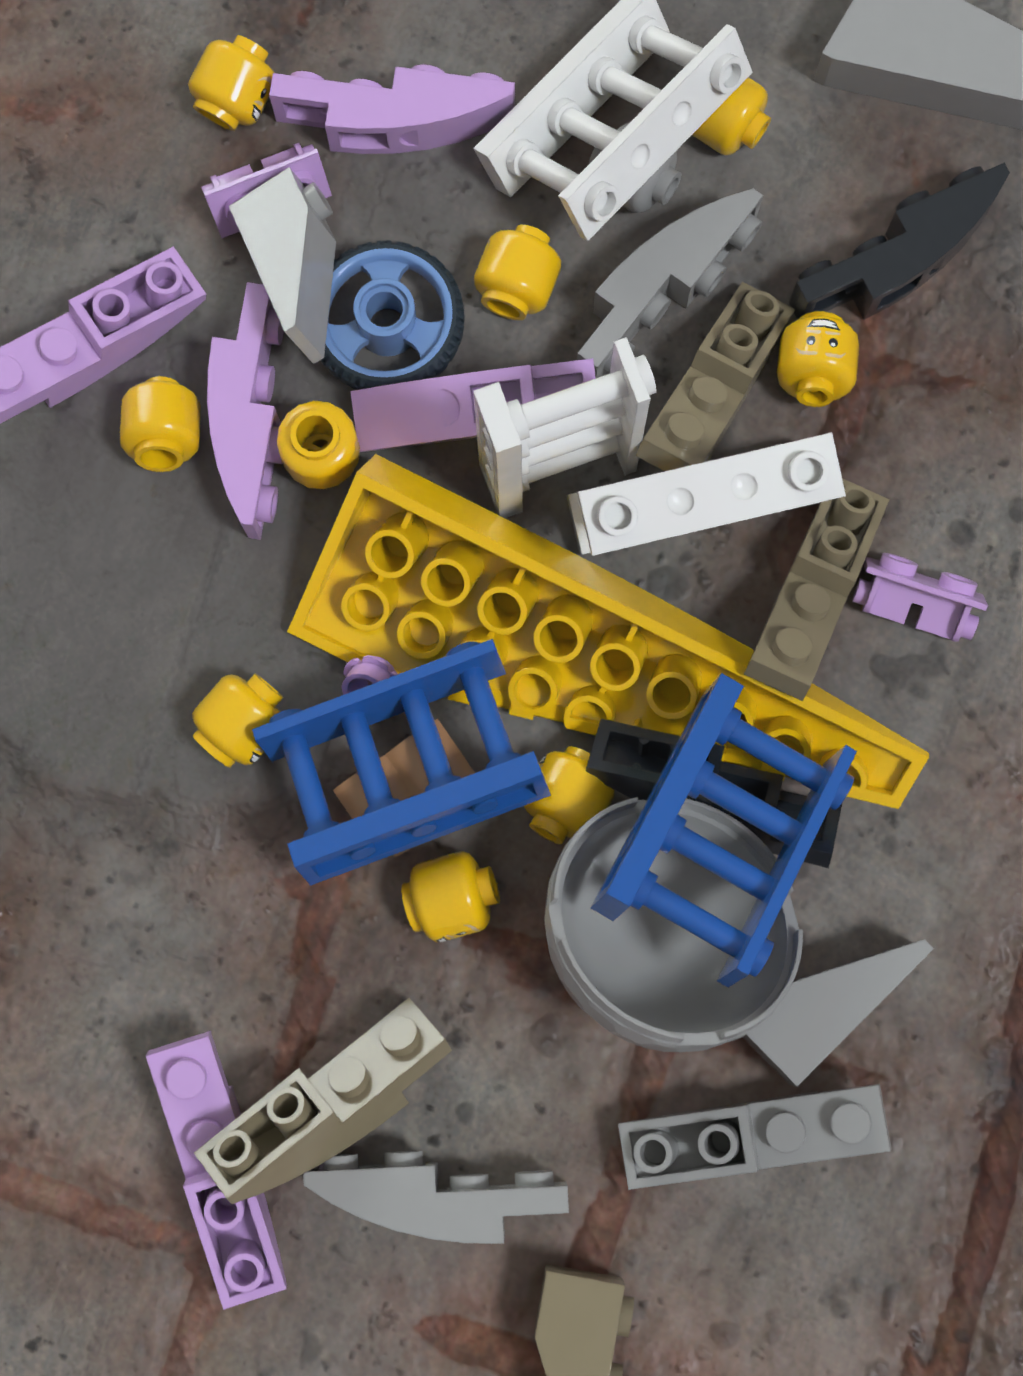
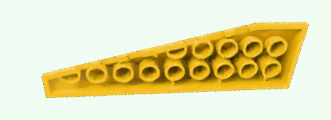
M377 454L356 472L287 631L346 662L353 658L362 660L367 655L381 657L387 660L398 674L443 658L448 651L462 643H482L493 639L506 671L505 675L488 681L497 707L509 709V715L530 720L538 716L562 722L567 729L596 735L600 720L606 719L681 736L701 696L717 677L723 673L744 686L734 705V708L742 712L740 719L821 766L845 745L851 747L857 752L847 771L848 774L854 777V782L846 797L899 809L929 759V752L813 683L805 698L801 701L744 675L754 652L750 647L608 570ZM464 690L448 696V700L469 705ZM728 741L723 745L725 747L722 762L784 775L783 781L785 777L790 778Z

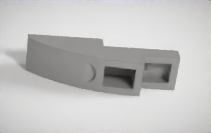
M753 188L723 197L669 224L639 246L595 291L593 313L602 319L603 322L577 354V360L593 358L595 378L604 376L606 372L610 373L614 341L627 337L633 352L635 346L630 343L643 325L650 330L656 326L670 306L671 299L687 309L698 293L705 298L708 297L719 284L727 270V267L722 264L734 247L743 252L760 230L763 222L757 216L763 195Z
M880 1083L736 1103L618 1124L628 1190L754 1173L760 1169L890 1152L892 1149Z
M423 1151L385 1152L384 1164L358 1165V1154H337L319 1165V1167H315L303 1174L304 1186L329 1203L374 1224L397 1232L433 1240L459 1243L504 1244V1216L569 1213L567 1182H554L553 1171L514 1173L515 1184L489 1185V1174L450 1176V1187L439 1188L438 1162H423Z

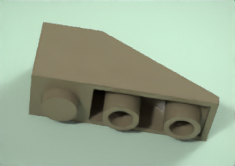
M546 1264L535 1324V1341L546 1376H623V1364L612 1361L616 1337L628 1338L634 1309V1297L624 1295L625 1284L621 1277Z

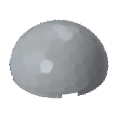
M638 797L628 799L602 810L576 831L564 846L549 879L544 922L550 958L558 977L566 991L584 1012L610 1033L637 1046L662 1052H693L707 1050L739 1039L773 1014L791 988L798 972L802 955L803 929L798 927L790 896L794 889L791 886L767 936L769 940L774 942V947L763 969L756 977L748 975L729 988L717 982V979L729 957L725 952L643 905L639 910L630 906L614 921L590 908L647 801L638 800ZM685 799L678 815L687 820L685 827L769 875L776 857L752 831L719 809L698 801ZM672 849L668 854L659 850L649 869L658 875L657 883L740 931L757 900L754 896Z

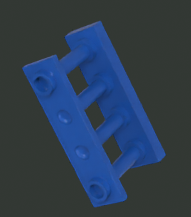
M493 639L482 643H462L448 651L443 658L304 710L288 709L279 712L270 718L269 723L252 729L255 741L272 762L286 757L308 828L303 834V838L287 843L294 867L310 886L551 796L534 751L524 755L514 753L488 682L506 674ZM462 690L466 693L490 760L485 770L463 778L453 775L429 706L430 702ZM405 712L429 785L425 788V792L400 801L392 796L369 725ZM345 735L369 807L364 811V815L340 824L332 820L310 748Z
M721 673L701 696L590 908L611 921L617 919L630 906L639 910L643 905L729 955L717 979V982L729 988L748 975L756 977L769 959L774 942L769 940L767 936L829 808L836 810L852 787L854 777L848 774L847 771L857 751L845 745L829 758L823 766L740 719L742 712L734 708V705L744 686ZM728 741L811 789L797 819L795 820L714 773L715 765L706 761L714 743L717 742L723 746ZM700 794L783 842L784 845L769 875L685 827L687 820L678 815L687 796L696 799ZM672 849L757 898L742 930L740 931L657 883L658 875L649 869L659 850L668 854Z

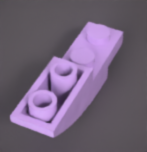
M416 65L412 69L395 67L392 89L383 88L380 84L367 79H354L349 83L324 80L321 76L312 72L296 71L291 73V75L273 73L269 97L276 122L325 128L330 151L357 154H395L455 144L491 131L515 107V82L504 81L499 76L490 73H475L471 76L447 74L443 70L431 65Z
M174 246L68 300L69 312L0 347V424L44 400L49 408L93 384L154 343L206 300L205 291Z
M247 282L237 339L212 337L208 364L207 406L215 460L227 497L248 538L261 540L264 522L273 523L277 509L278 488L270 486L274 463L283 464L276 443L278 428L281 424L274 406L263 405L261 402L269 403L272 398L275 368L268 365L271 345L281 344L284 330L264 285Z
M593 358L536 366L524 365L351 391L355 430L360 445V452L477 438L474 390L499 382L506 402L517 399L521 405L596 379Z
M211 1031L148 1050L146 1059L185 1175L183 1188L223 1310L285 1290L287 1288L286 1278L265 1194L262 1193L231 1204L194 1154L196 1150L241 1115L233 1086H228Z

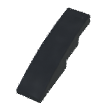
M601 719L586 772L596 776L606 786L631 799L638 797V800H647L680 736ZM713 745L706 761L715 765L714 773L795 820L797 819L807 796L782 791L781 786L784 775L722 762L725 746ZM700 794L696 799L687 796V799L707 804L733 817L752 831L773 854L779 855L784 845L783 842ZM842 804L836 810L829 808L804 862L829 869Z

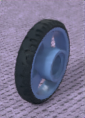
M391 240L358 245L357 248H351L339 255L337 260L334 259L329 312L336 293L349 278L364 271L371 281L366 283L355 297L353 304L355 320L343 325L329 324L328 316L324 358L320 360L334 377L341 380L342 383L359 390L439 376L446 369L449 362L452 361L458 350L463 336L465 317L459 287L450 271L445 268V265L420 247H413L412 244L400 241L394 243ZM408 269L420 274L436 290L442 303L444 320L426 322L416 317L413 296L409 289L400 282L402 275ZM382 309H393L401 314L400 319L388 327L377 326L371 322L373 315ZM411 346L420 357L418 362L392 371L371 370L354 363L357 353L363 347L380 356H395L403 353Z

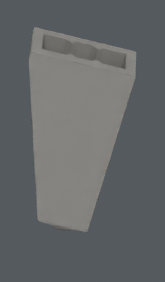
M853 0L822 52L814 81L827 87L1023 130V31L964 0Z

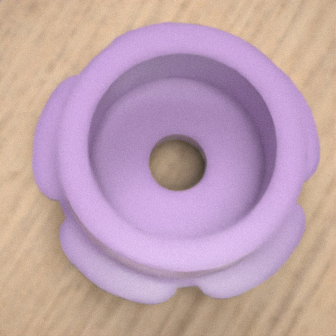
M367 655L362 660L353 658L344 668V676L346 678L342 683L343 695L395 676L398 673L395 672L394 667L387 660L381 657Z

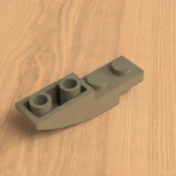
M742 281L698 348L690 368L644 436L636 456L663 471L709 461L763 370L795 309L777 300L771 294L758 290Z
M843 478L846 496L820 503L744 675L803 701L811 687L844 604L858 578L890 500Z
M407 998L310 1078L307 1079L298 1068L196 1150L194 1154L231 1204L262 1194L321 1165L382 1125L409 1104L402 1091L448 1055L452 1049L446 1039L410 998Z

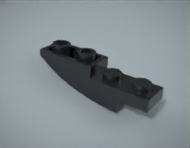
M1005 162L986 171L981 166L968 169L955 177L949 183L948 188L933 195L924 190L907 197L896 206V211L885 234L886 237L881 235L864 242L853 251L852 257L833 265L831 260H824L804 270L798 276L799 281L796 282L789 301L790 306L795 309L794 314L797 320L807 313L814 311L826 312L851 300H854L863 320L894 305L921 287L945 267L965 246L983 222L1010 174Z

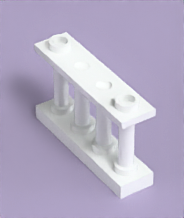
M620 0L473 149L495 188L509 197H512L531 177L560 192L558 197L579 236L589 241L753 72L736 28L726 24L702 48L670 33L656 0ZM653 53L684 67L662 90L632 76ZM612 94L643 108L621 132L591 117ZM572 135L601 150L600 154L580 174L549 159Z
M627 337L614 341L610 374L521 405L517 399L506 402L499 382L473 391L479 465L499 516L507 518L523 512L522 492L530 490L529 483L614 453L618 456L625 476L636 472L639 460L636 454L643 440L650 404L649 395L656 393V384L646 357L644 355L634 357Z
M831 432L587 489L566 496L580 555L591 553L593 556L845 497L846 494Z

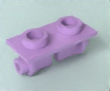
M298 142L293 144V148L261 160L264 169L254 173L249 164L217 177L216 175L210 176L212 183L201 188L221 238L240 232L229 206L288 167L291 168L305 187L314 182L325 198L332 196L318 151L314 149L313 144L301 148Z
M882 553L880 561L870 557L865 558V572L873 574L871 582L859 579L852 602L863 605L862 612L871 613L904 624L910 606L914 603L922 606L915 625L917 629L950 639L954 642H958L960 637L972 640L978 626L979 617L971 615L970 611L972 607L984 611L988 607L983 594L975 592L978 586L976 582L948 572H942L939 580L916 573L917 563L890 553Z

